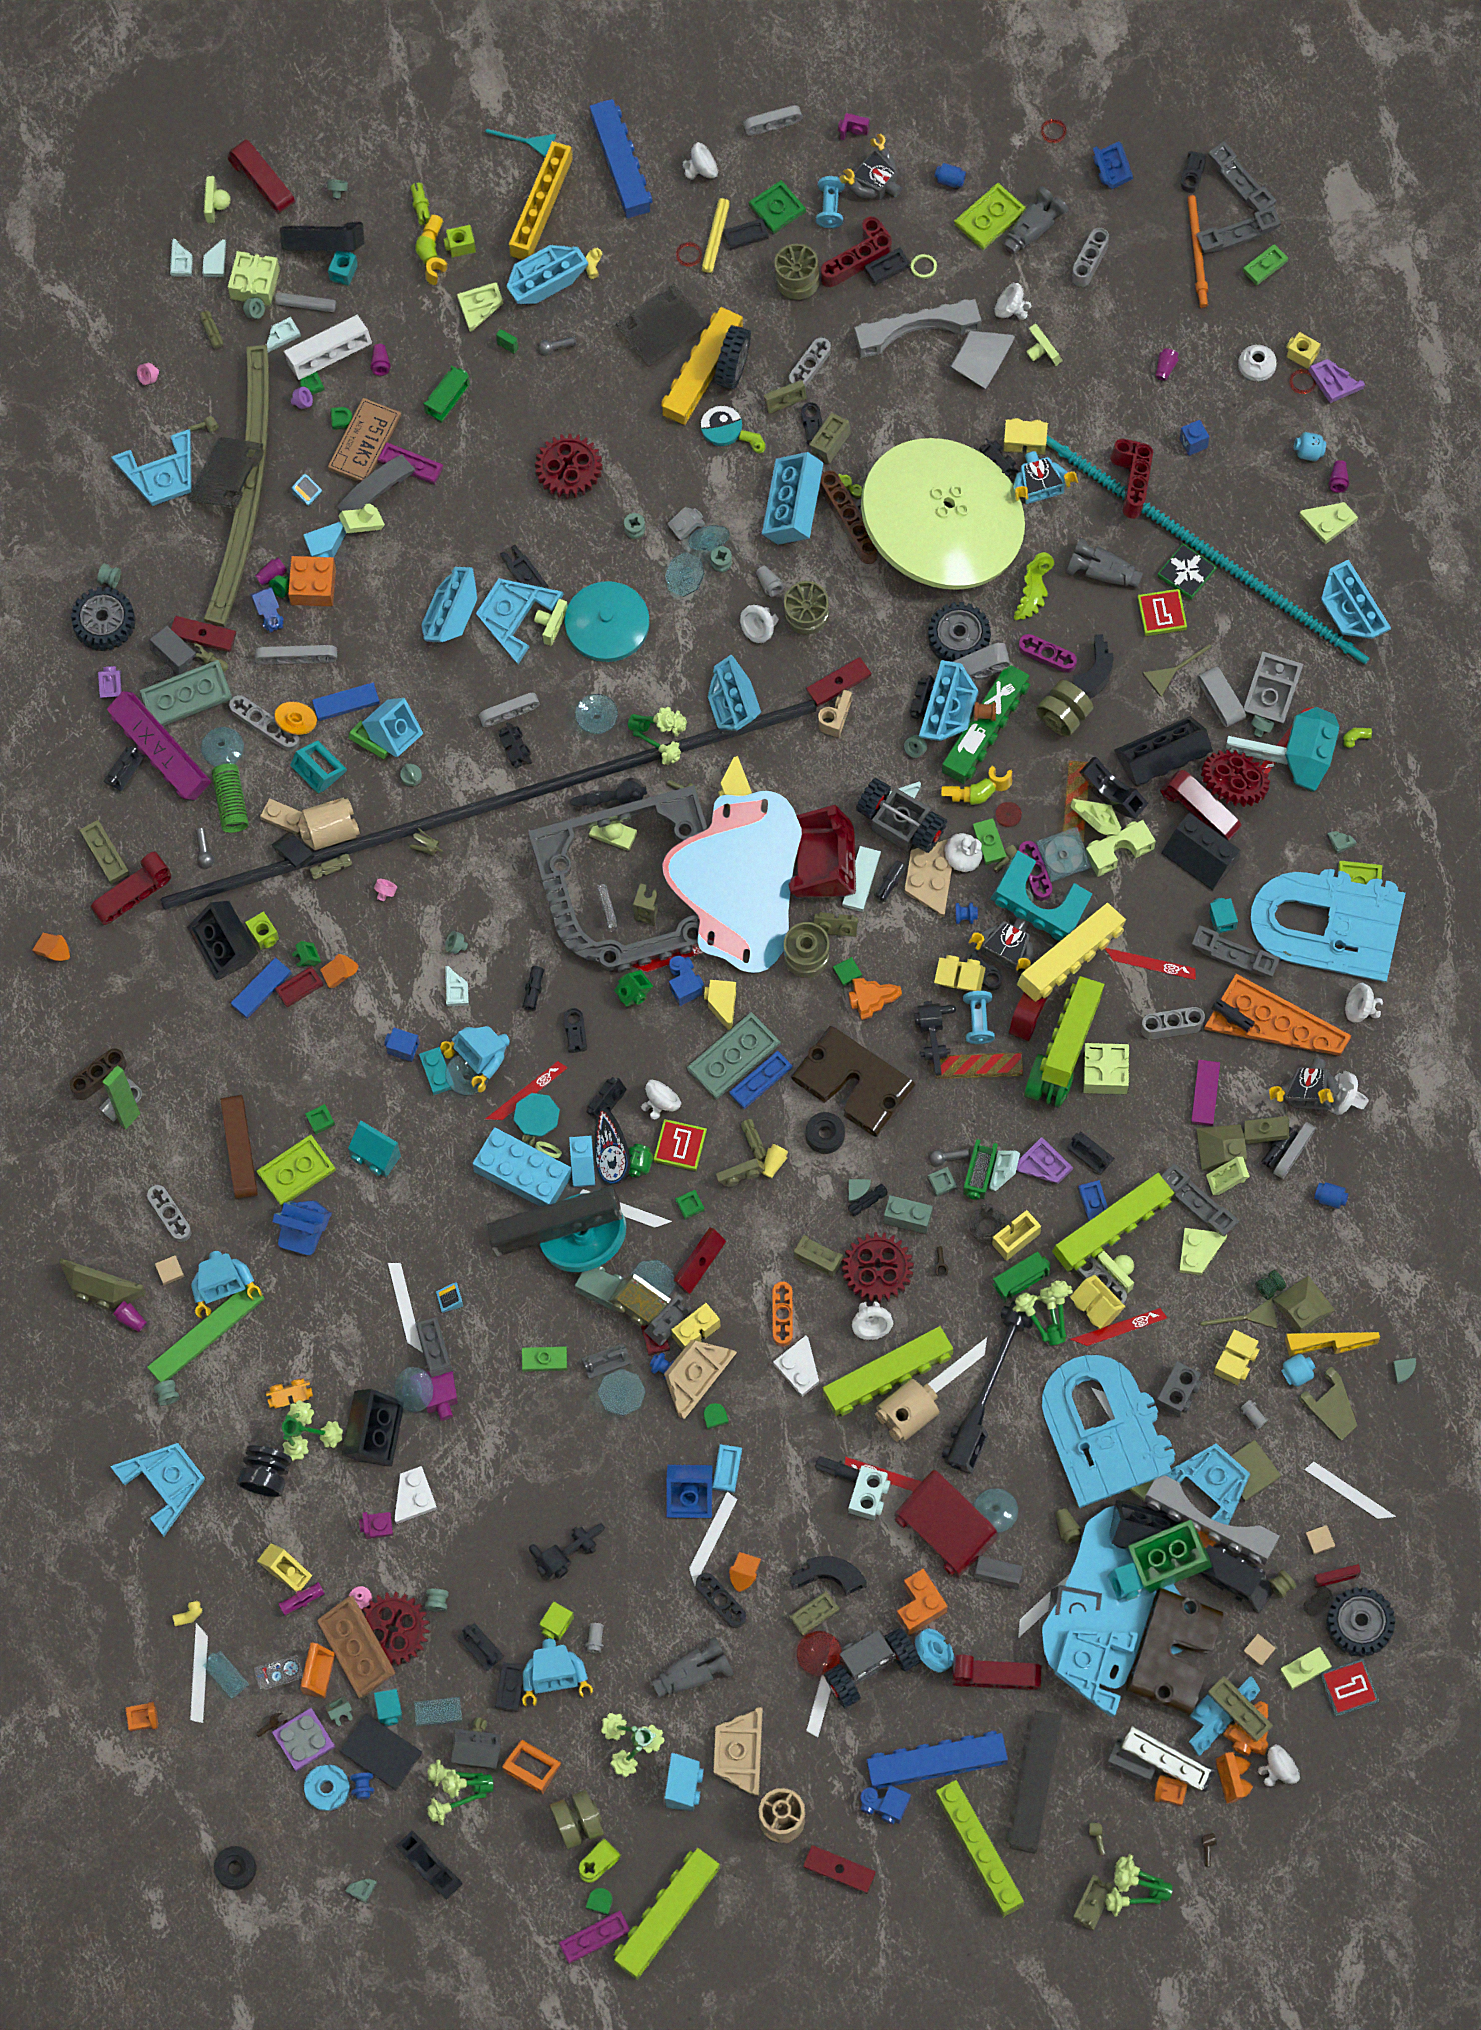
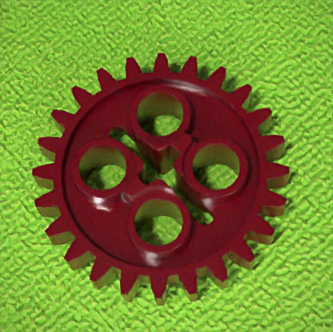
M569 433L568 438H564L563 434H560V440L552 437V444L546 441V448L540 447L541 454H536L535 473L536 476H539L538 482L543 483L544 490L550 487V494L557 491L560 498L562 493H565L566 499H568L569 495L573 493L574 497L577 498V492L585 495V488L592 491L591 483L598 484L597 478H601L600 470H603L602 456H598L599 449H594L593 442L588 444L587 438L581 441L579 434L575 439L572 438L571 433ZM564 451H569V452H570V453L567 454V455L561 454V453L564 452ZM581 461H587V462H588V463L585 464V465L579 464V462H581ZM552 467H557V468H559V469L556 470V471H551V470H550ZM570 477L577 478L574 481L567 480Z
M1226 749L1225 753L1221 750H1218L1217 754L1212 753L1210 757H1207L1201 769V776L1204 777L1202 782L1207 783L1206 789H1212L1211 795L1218 794V800L1224 798L1226 799V804L1232 801L1234 806L1240 803L1243 807L1246 806V803L1250 806H1253L1254 802L1259 804L1260 800L1265 798L1270 788V780L1267 779L1269 774L1264 773L1265 767H1258L1259 761L1252 762V756L1246 758L1244 752L1238 755L1236 750L1231 754L1228 749Z
M875 1232L874 1238H870L868 1233H866L864 1241L858 1237V1245L850 1244L853 1251H845V1255L849 1258L842 1259V1263L846 1265L842 1267V1272L847 1273L843 1276L844 1281H849L847 1284L848 1289L855 1287L853 1290L854 1295L859 1292L861 1293V1300L869 1296L870 1303H872L874 1298H877L880 1304L882 1297H885L890 1302V1295L898 1298V1290L904 1293V1285H910V1280L907 1277H913V1272L910 1269L914 1268V1263L909 1262L912 1260V1255H905L908 1252V1247L901 1248L902 1240L895 1243L894 1235L890 1239H886L885 1232L881 1238ZM885 1253H891L894 1258L885 1260L882 1256ZM863 1254H869L872 1259L863 1261L860 1257ZM877 1264L880 1265L879 1271H876L875 1265ZM892 1274L895 1276V1279L893 1281H886L884 1276ZM865 1275H870L873 1280L867 1283L861 1278Z
M388 1592L385 1593V1599L377 1595V1603L370 1600L371 1608H362L366 1612L365 1618L373 1633L375 1634L376 1631L383 1630L384 1638L379 1644L391 1666L394 1660H396L399 1666L402 1665V1659L410 1663V1655L417 1658L416 1650H425L421 1643L429 1642L424 1637V1634L431 1633L430 1630L425 1629V1626L430 1624V1621L423 1620L428 1613L419 1612L423 1605L418 1604L414 1606L416 1599L411 1598L407 1601L408 1595L405 1593L401 1599L398 1592L394 1593L393 1598H391ZM385 1609H391V1618L383 1620L382 1612ZM398 1610H401V1615L399 1616L396 1622ZM412 1616V1626L405 1628L403 1626L404 1618ZM395 1625L398 1631L392 1633L389 1627ZM391 1636L389 1648H386V1643L388 1642ZM402 1637L405 1639V1646L398 1650L395 1647V1641Z

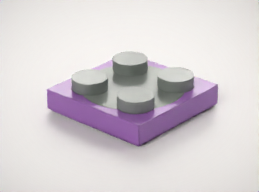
M312 1708L272 1732L295 1771L300 1770L335 1748Z

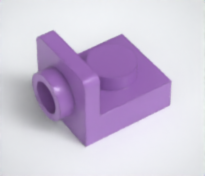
M116 666L103 667V671L98 672L100 697L119 696L122 692L121 670H116Z

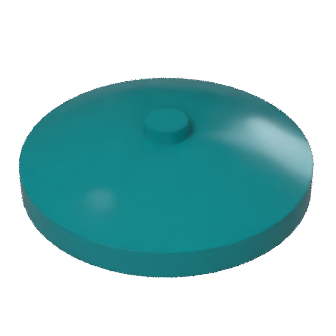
M610 581L594 583L580 590L570 601L565 613L566 634L572 646L589 659L599 662L622 660L635 653L644 643L649 631V612L642 597L632 588Z
M598 1193L577 1194L558 1203L546 1215L539 1232L540 1247L547 1260L561 1270L568 1272L592 1270L609 1261L618 1252L625 1239L626 1220L620 1207L611 1198Z

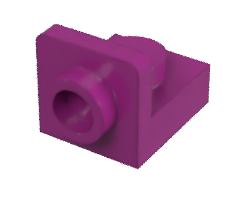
M846 113L844 120H840L838 125L840 140H845L847 131H851L856 135H868L870 119Z
M363 1512V1519H359L360 1532L365 1533L366 1539L393 1536L391 1512L369 1515L367 1512Z

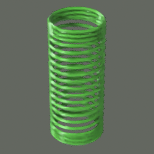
M231 763L218 765L212 769L211 773L222 830L229 833L242 831L248 827L249 822L241 788L239 768ZM233 770V772H226V773L218 774V773H221V772H224V771ZM245 822V823H243V824H241V825H237V826H226L227 824H228V825H233V824H239V823Z

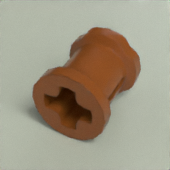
M975 702L974 721L978 719L996 721V702L992 704H979Z

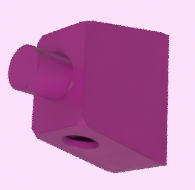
M429 1371L410 1377L412 1385L428 1413L437 1411L441 1421L453 1417L450 1406L458 1403L453 1371L432 1378Z

